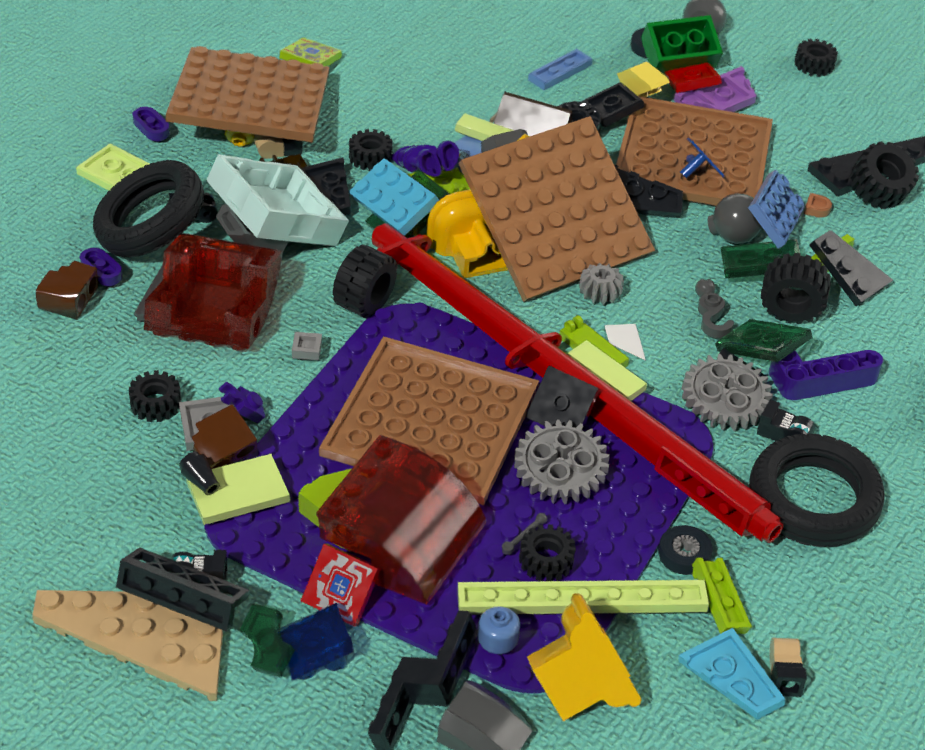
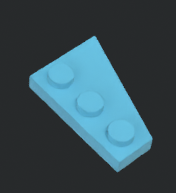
M733 628L678 655L679 662L757 720L785 706V698Z

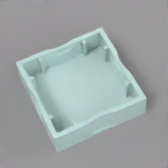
M218 154L206 180L256 238L337 246L349 222L343 213L318 190L310 178L296 165L260 162Z

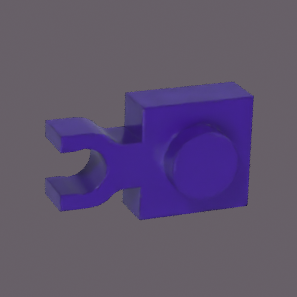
M228 382L219 387V391L225 394L221 398V402L227 405L233 404L240 415L257 424L265 418L263 401L256 392H250L241 386L236 389Z

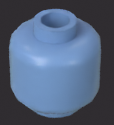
M501 606L487 609L481 615L478 626V640L481 646L494 654H505L516 647L520 633V621L516 613L509 608Z

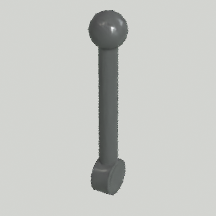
M544 513L537 514L536 520L511 542L507 541L502 544V552L506 555L512 554L514 546L523 539L524 533H528L532 527L535 529L539 524H545L548 519L547 515Z

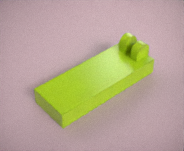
M577 315L572 320L564 323V328L560 330L559 334L562 336V341L572 349L587 340L623 367H628L629 358L585 324L581 316Z
M697 558L692 564V575L694 579L705 580L709 608L720 634L731 628L737 634H746L752 626L723 558H717L715 561H704L703 558Z

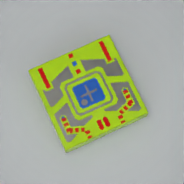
M303 37L281 49L279 58L286 61L298 60L301 63H320L323 66H329L341 58L342 50Z

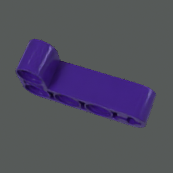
M781 345L773 351L769 375L784 398L801 400L876 384L883 364V357L876 351L863 350L803 362L792 347Z

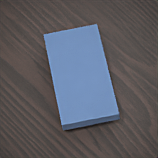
M775 169L767 175L748 209L776 247L780 248L786 244L804 210V202L800 195L794 194L790 189L787 177L784 174H779Z

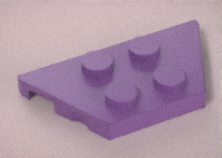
M741 66L721 74L722 84L675 93L674 101L676 103L735 112L754 104L756 94L754 89L751 88L749 78H745V69Z

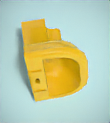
M470 189L446 195L436 202L429 213L427 221V236L432 240L430 249H434L436 253L442 256H452L463 278L508 270Z
M579 593L573 594L571 604L565 608L561 617L565 635L527 656L534 674L561 719L565 721L600 700H604L612 707H623L628 704L632 707L640 705L641 698L630 679V674L605 630L599 625L584 597Z

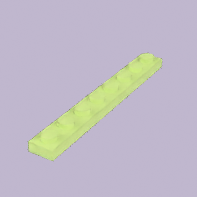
M705 580L458 582L457 588L459 611H470L471 615L483 614L489 608L500 606L509 608L516 614H562L565 608L571 604V597L575 593H579L584 597L592 613L707 612L709 606Z

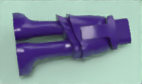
M449 140L441 142L437 148L434 145L427 144L404 146L392 154V160L397 165L406 168L409 172L417 169L425 175L435 177L441 174V169L450 171L454 168L459 158V149L454 142Z

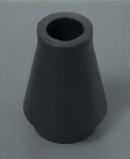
M195 451L187 454L180 461L181 475L202 490L206 496L212 495L219 489L220 483L216 480L205 455H200Z

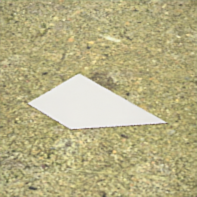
M636 324L604 325L610 344L646 361Z

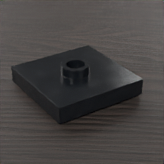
M622 82L582 101L593 105L599 110L601 125L604 128L645 107L644 101Z
M548 366L526 417L544 426L545 421H548L551 426H556V421L559 419L562 426H566L567 422L571 420L572 427L576 428L582 423L584 428L601 389L552 366Z

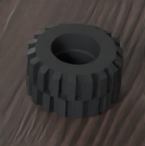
M883 141L877 144L873 143L865 149L852 166L850 179L853 181L851 186L856 189V195L861 196L863 202L871 203L872 207L876 208L878 205L880 209H886L888 206L893 208L906 198L918 181L919 176L917 173L919 170L914 165L916 163L915 159L910 158V153L907 150L903 151L901 146H894L892 142H887L886 144Z
M364 244L355 247L346 256L336 274L333 285L334 302L363 318L374 315L378 309L385 305L392 293L397 277L396 260Z
M788 253L784 254L783 258L777 257L773 263L770 262L767 270H765L761 290L762 305L764 308H767V312L770 315L774 314L778 320L784 319L786 323L794 321L797 324H803L805 320L810 322L813 321L814 317L818 318L821 316L822 311H825L827 307L831 279L830 274L827 273L828 269L826 266H821V261L818 259L812 260V256L807 254L806 256H800V253H794V256H790ZM789 287L800 288V289H802V290H795V289H791V288H789Z

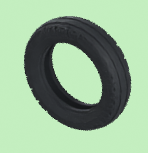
M175 160L154 162L133 171L132 174H128L106 193L95 210L93 229L98 242L113 255L126 258L143 256L164 247L165 244H169L191 225L200 212L204 200V189L199 176L191 167ZM175 190L170 201L157 214L140 224L122 227L130 212L141 202L157 193Z
M796 434L773 442L758 456L750 474L749 488L771 504L770 511L780 518L779 522L783 524L780 535L808 546L835 547L856 541L875 525L884 505L883 482L872 461L851 444L840 439L836 440V438L827 435ZM798 466L824 468L836 473L849 483L855 492L856 503L845 511L832 514L807 511L790 502L781 493L777 485V478L784 471Z

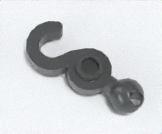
M700 279L695 286V291L700 296L698 311L703 316L701 329L710 337L725 338L731 334L734 322L728 320L723 325L712 323L718 320L724 313L725 301L715 293L716 287L711 279Z

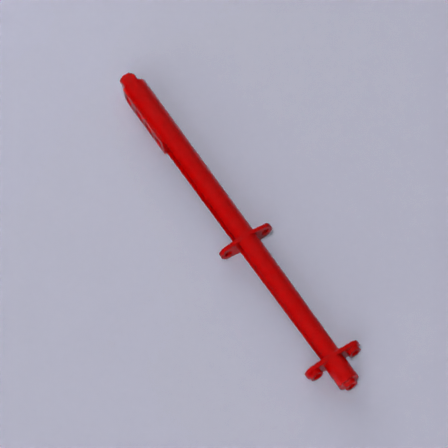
M387 223L379 225L374 229L371 241L378 248V251L394 258L397 265L402 266L509 351L505 359L507 367L515 369L528 366L543 378L548 366H552L600 388L601 390L589 415L655 466V471L741 537L753 535L761 542L765 540L767 543H771L779 536L783 529V524L779 522L780 518L770 511L771 504L559 349L558 347L562 342V336L559 333H537L428 254L427 251L431 246L432 240L427 235L419 234L415 237L407 238Z

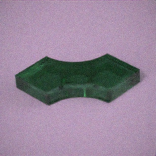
M252 604L239 630L243 636L252 641L254 646V657L251 667L255 671L281 678L295 651L290 644L285 643L281 638L280 626L283 615L277 609Z

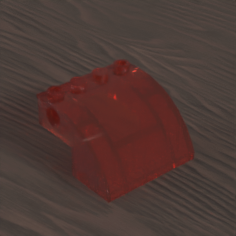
M182 233L164 250L163 281L145 299L144 330L152 331L157 336H178L179 339L184 341L201 340L211 346L222 344L239 351L249 349L258 337L269 313L279 276L282 251Z
M383 435L377 437L316 512L321 539L371 558V563L381 568L375 582L376 585L426 605L486 524V517L472 493L449 469L424 452Z

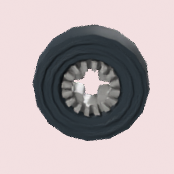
M687 525L668 529L662 535L658 548L660 560L665 567L683 575H692V564L697 558L711 561L713 552L711 540L705 532ZM680 548H684L686 551H690V552H688V554H687V552H685V551H680Z

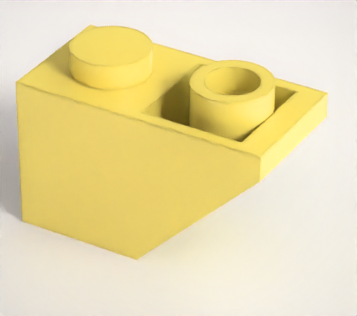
M647 61L617 73L620 82L640 97L651 96L663 91L661 86L670 83L665 75Z

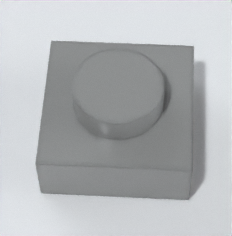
M295 332L292 358L319 360L322 334Z

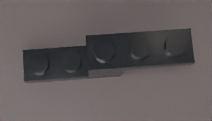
M458 610L454 622L448 628V635L444 645L438 651L437 659L401 658L397 669L392 674L388 690L381 698L380 707L375 719L369 725L368 735L376 750H393L412 704L448 707L478 635V630L470 611Z

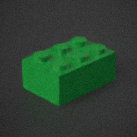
M711 15L650 22L646 24L641 36L648 63L663 75H665L667 70L707 62L713 68H716L723 55Z

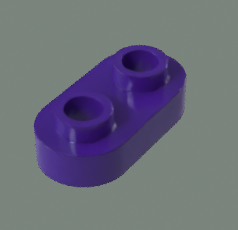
M139 107L133 111V124L148 139L160 142L169 136V123L155 109Z
M93 247L81 252L80 262L97 268L98 283L100 285L114 286L122 280L121 265L104 250Z

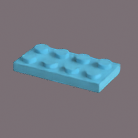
M385 158L377 163L349 191V194L357 202L404 236L439 201L434 193Z

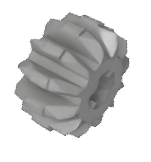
M600 262L597 266L589 264L588 269H584L580 277V293L584 294V299H592L593 304L601 302L604 305L606 301L614 303L615 299L620 298L622 294L624 279L623 275L619 273V268H611L610 264L606 266Z

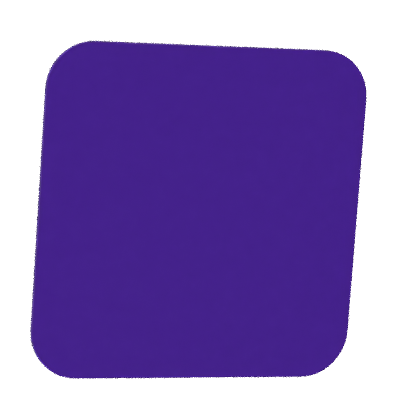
M417 302L414 304L407 303L378 309L374 315H370L257 443V451L242 460L245 461L272 454L290 494V502L204 525L210 543L216 550H227V558L301 593L305 591L323 544H330L381 568L360 621L437 657L439 649L443 647L447 638L448 628L454 622L459 610L458 582L538 581L536 580V574L529 577L527 570L523 571L521 568V563H519L521 541L514 546L512 554L506 555L502 552V544L507 541L511 542L536 520L537 514L544 513L547 515V522L543 524L544 529H548V524L553 525V530H557L559 526L563 528V534L568 531L571 534L570 539L574 538L576 549L573 568L566 577L562 574V579L558 581L639 580L658 549L662 535L671 528L689 496L655 471V466L589 415L582 431L586 432L589 429H593L592 438L600 436V445H606V454H609L608 474L605 476V483H599L598 492L590 489L589 498L580 494L579 502L577 503L572 497H568L567 504H564L562 498L559 497L555 503H552L551 496L549 495L540 500L539 491L531 495L530 485L522 486V478H517V468H514L515 450L519 448V440L525 439L526 431L534 433L535 425L542 429L545 428L544 425L525 416L484 505L387 476V483L360 503L366 510V515L360 523L365 524L372 530L373 535L359 553L355 554L333 544L328 538V533L336 523L323 531L299 513L298 492L306 484L312 483L320 476L355 468L354 466L319 456V447L383 336L539 380V386L543 379L528 366L515 369L507 367L505 359L509 351L474 323ZM645 392L631 401L706 457L712 458L713 441L711 434L705 424L693 412ZM386 530H394L398 533L399 537L410 539L418 544L422 553L418 566H407L404 563V552L400 548L393 554L383 552L382 541H384V532ZM549 549L536 551L545 557L558 555L555 551ZM542 577L541 581H546V577ZM618 613L593 614L601 628L607 632ZM482 614L472 615L477 630ZM516 614L520 621L519 640L516 647L505 654H494L485 650L479 643L477 635L464 670L514 692L531 694L545 692L534 674L527 656L565 635L561 622L562 614Z

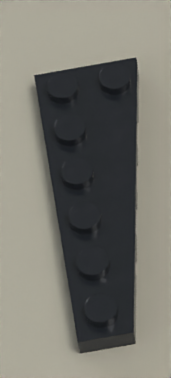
M925 136L893 143L894 146L899 145L903 151L907 150L910 153V158H914L916 161L915 166L925 163ZM865 150L831 158H821L818 161L810 162L807 171L839 197L856 190L851 186L853 181L850 179L851 168Z

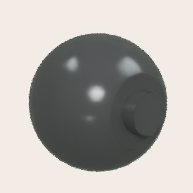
M690 0L684 8L683 18L711 15L717 35L726 24L727 13L720 0Z
M734 193L724 197L715 207L714 214L708 217L710 232L713 235L719 234L724 240L735 244L745 243L755 238L762 226L748 209L754 198L743 193Z

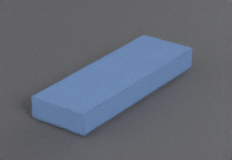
M575 49L529 73L528 80L545 91L592 66L593 59L580 50Z

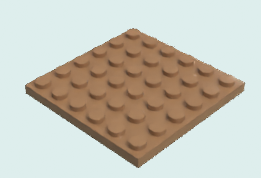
M203 46L191 47L167 109L166 122L313 143L329 76V67L323 66L320 63L307 64L301 63L298 60H279L272 56L258 57L251 53L237 54L231 53L228 50H210Z
M640 97L644 101L645 107L629 115L616 163L619 169L629 173L633 171L640 174L639 177L652 182L656 180L683 191L682 200L717 206L724 197L734 193H743L753 198L755 197L763 181L773 119ZM688 137L725 175L724 177L707 161L698 167L687 179L681 174L680 171L688 164L686 157L689 154L694 156L699 154L687 141Z
M591 116L462 159L458 163L523 302L580 281L583 270L588 269L589 264L597 266L600 262L604 266L610 264L611 268H615L655 251Z
M383 336L319 447V456L354 467L385 461L387 463L388 477L484 505L539 388V380Z

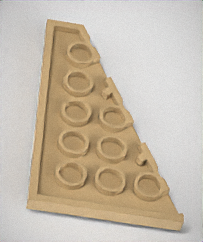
M37 590L32 614L35 624L44 628L54 629L58 634L65 637L67 635L84 641V645L105 655H113L123 663L128 661L145 668V672L166 682H174L178 687L187 691L189 688L208 696L209 701H217L223 630L125 591Z

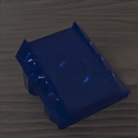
M337 602L274 631L292 681L297 678L302 680L312 678L316 674L317 669L325 667L330 671L341 670L347 665L348 655L354 652L351 636L348 634Z

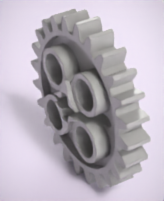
M718 354L717 360L708 355L706 362L698 359L697 366L691 364L690 370L685 373L681 390H683L682 399H687L685 406L693 407L692 412L695 415L701 414V422L709 419L711 420L710 427L720 423L722 430L726 428V425H730L733 431H736L738 424L744 429H747L748 423L754 426L757 424V420L760 419L766 405L772 399L773 394L770 393L772 385L767 384V376L760 377L762 369H752V362L745 365L743 364L742 357L738 361H733L731 354L728 356V359H723L722 355Z
M559 419L556 421V426H551L548 421H545L544 429L535 425L534 433L526 431L525 439L519 440V448L515 450L514 468H517V478H522L523 487L530 485L531 495L539 491L540 500L549 495L551 496L552 503H555L559 497L562 498L564 504H567L568 497H572L576 503L579 502L580 494L589 498L590 489L598 492L599 483H605V476L608 474L609 454H606L607 446L600 445L601 437L592 438L593 429H589L586 432L582 431V423L576 428L572 427L571 420L567 422L566 426H562Z

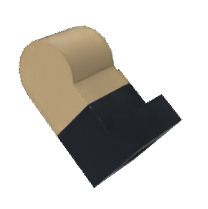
M255 135L254 137L258 153L265 159L272 158V155L284 157L302 154V141Z
M772 638L769 652L771 680L783 696L801 697L807 676L806 668H803L802 657H800L799 639ZM782 681H793L795 685L793 687H783L781 683Z

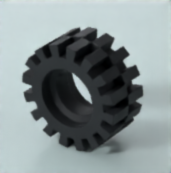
M812 39L804 40L798 44L794 64L798 70H802V73L806 74L808 72L809 76H813V74H816V77H820L821 74L827 76L835 68L838 51L836 47H833V44H826L827 41L825 40L819 42V39H815V41Z
M365 129V133L361 130L357 131V135L353 134L352 138L349 139V158L356 168L360 166L361 170L368 168V171H371L384 158L391 163L393 141L388 134L385 135V132L377 133V129L369 132V129Z
M154 370L152 375L147 371L144 372V377L139 374L136 376V381H131V387H129L130 407L134 415L138 414L139 419L143 420L146 417L147 422H152V419L156 418L157 422H162L161 417H165L168 420L171 418V414L176 415L178 413L177 409H179V402H181L179 381L175 380L174 375L168 377V372L163 371L162 375H159V370ZM153 394L163 395L159 398H148V396Z
M543 524L538 525L537 531L534 527L530 528L528 533H524L520 545L519 563H521L522 570H527L529 577L536 574V580L541 581L542 577H546V581H552V577H555L558 581L562 579V574L566 577L573 568L576 549L574 538L570 539L571 534L568 531L563 534V528L559 526L557 530H553V525L548 524V529H544ZM549 549L555 551L558 555L545 557L536 551Z

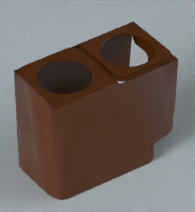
M72 261L70 266H61L58 271H48L35 292L37 307L77 320L98 289L97 268L78 261Z
M233 404L197 422L195 425L199 432L192 436V440L195 443L193 449L200 455H205L211 469L236 463L257 451L256 437Z

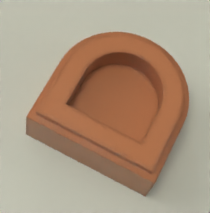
M810 193L804 214L819 218L826 217L830 214L832 202L825 196Z

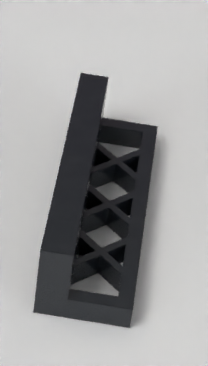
M140 547L120 560L116 588L226 632L233 625L236 607L244 602L249 594V590Z

